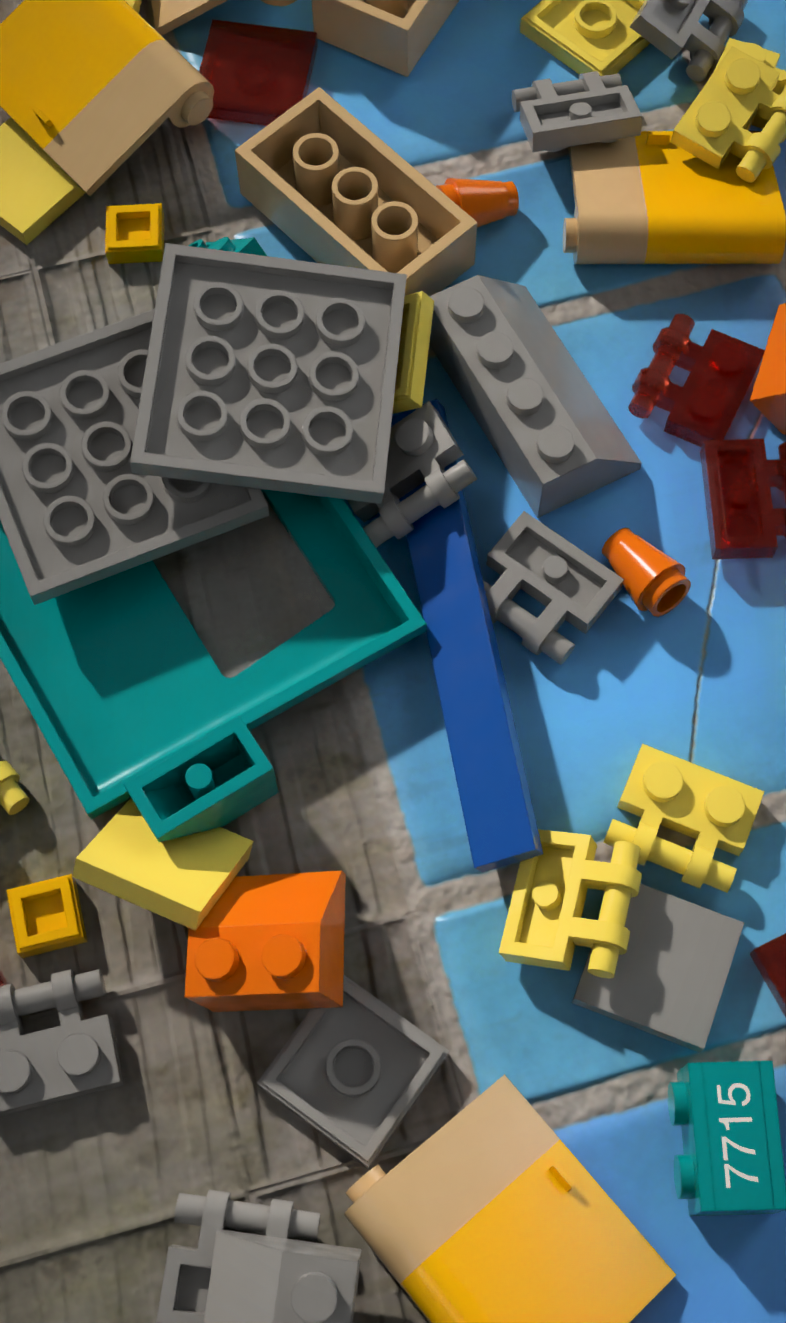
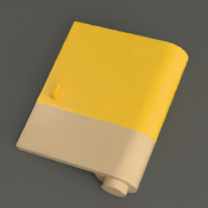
M24 0L0 24V107L89 196L166 119L178 128H184L189 125L196 126L202 123L212 111L213 85L125 0Z
M641 131L639 136L621 138L612 143L596 142L568 147L575 211L574 218H564L563 252L573 253L574 264H780L782 261L786 243V215L773 165L769 169H762L754 182H746L736 174V168L741 162V158L729 153L720 168L717 169L671 143L673 131ZM749 131L751 133H761V131Z
M505 1074L387 1174L379 1165H376L346 1192L353 1204L344 1213L345 1217L430 1323H630L676 1276L673 1270Z

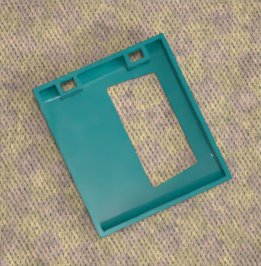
M261 489L263 495L335 606L232 678L222 675L153 561L34 605L0 521V659L91 820L131 798L123 785L124 783L233 718L240 716L250 731L426 632L427 623L343 499Z

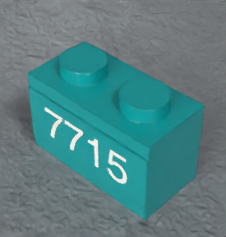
M773 1061L687 1063L677 1072V1082H669L668 1111L672 1126L681 1125L684 1154L675 1155L674 1183L678 1199H688L689 1216L775 1214L785 1211L786 1181Z

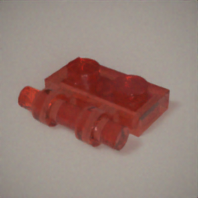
M676 314L669 327H665L659 332L653 344L655 354L648 368H643L638 373L632 385L634 396L628 409L634 416L645 419L650 416L654 406L669 411L670 414L667 418L664 432L718 454L761 365L765 350L714 329L711 330L704 346H700L691 342L689 338L695 326L694 320L688 315ZM675 365L690 371L683 387L672 383L669 379Z
M764 439L704 440L700 457L712 559L773 558L778 548L777 536L783 535L786 538V508H773L770 487H777L779 490L784 491L786 506V442L778 447L779 460H767Z

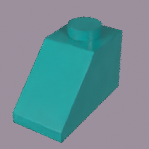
M240 716L233 718L123 784L158 842L223 827L279 793L273 766Z

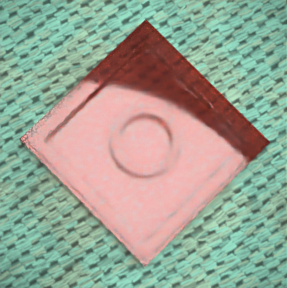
M212 19L199 70L214 88L213 108L207 118L267 126L305 98L318 47L317 32Z

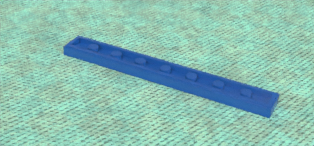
M437 399L430 401L449 429L443 405ZM416 409L392 416L391 427ZM455 460L454 462L450 463L448 466L444 468V470L447 471L448 469L456 465L457 461ZM424 481L399 499L400 502L425 486L426 482ZM462 489L458 492L460 499L444 509L439 505L412 523L415 529L407 534V540L423 619L427 623L426 634L473 865L475 869L483 873L543 855V850Z

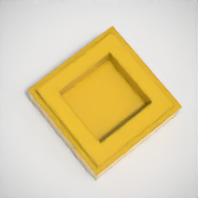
M162 203L106 206L105 253L108 264L162 262L164 254V212Z
M72 874L6 890L17 954L21 958L87 942L76 879L72 877Z

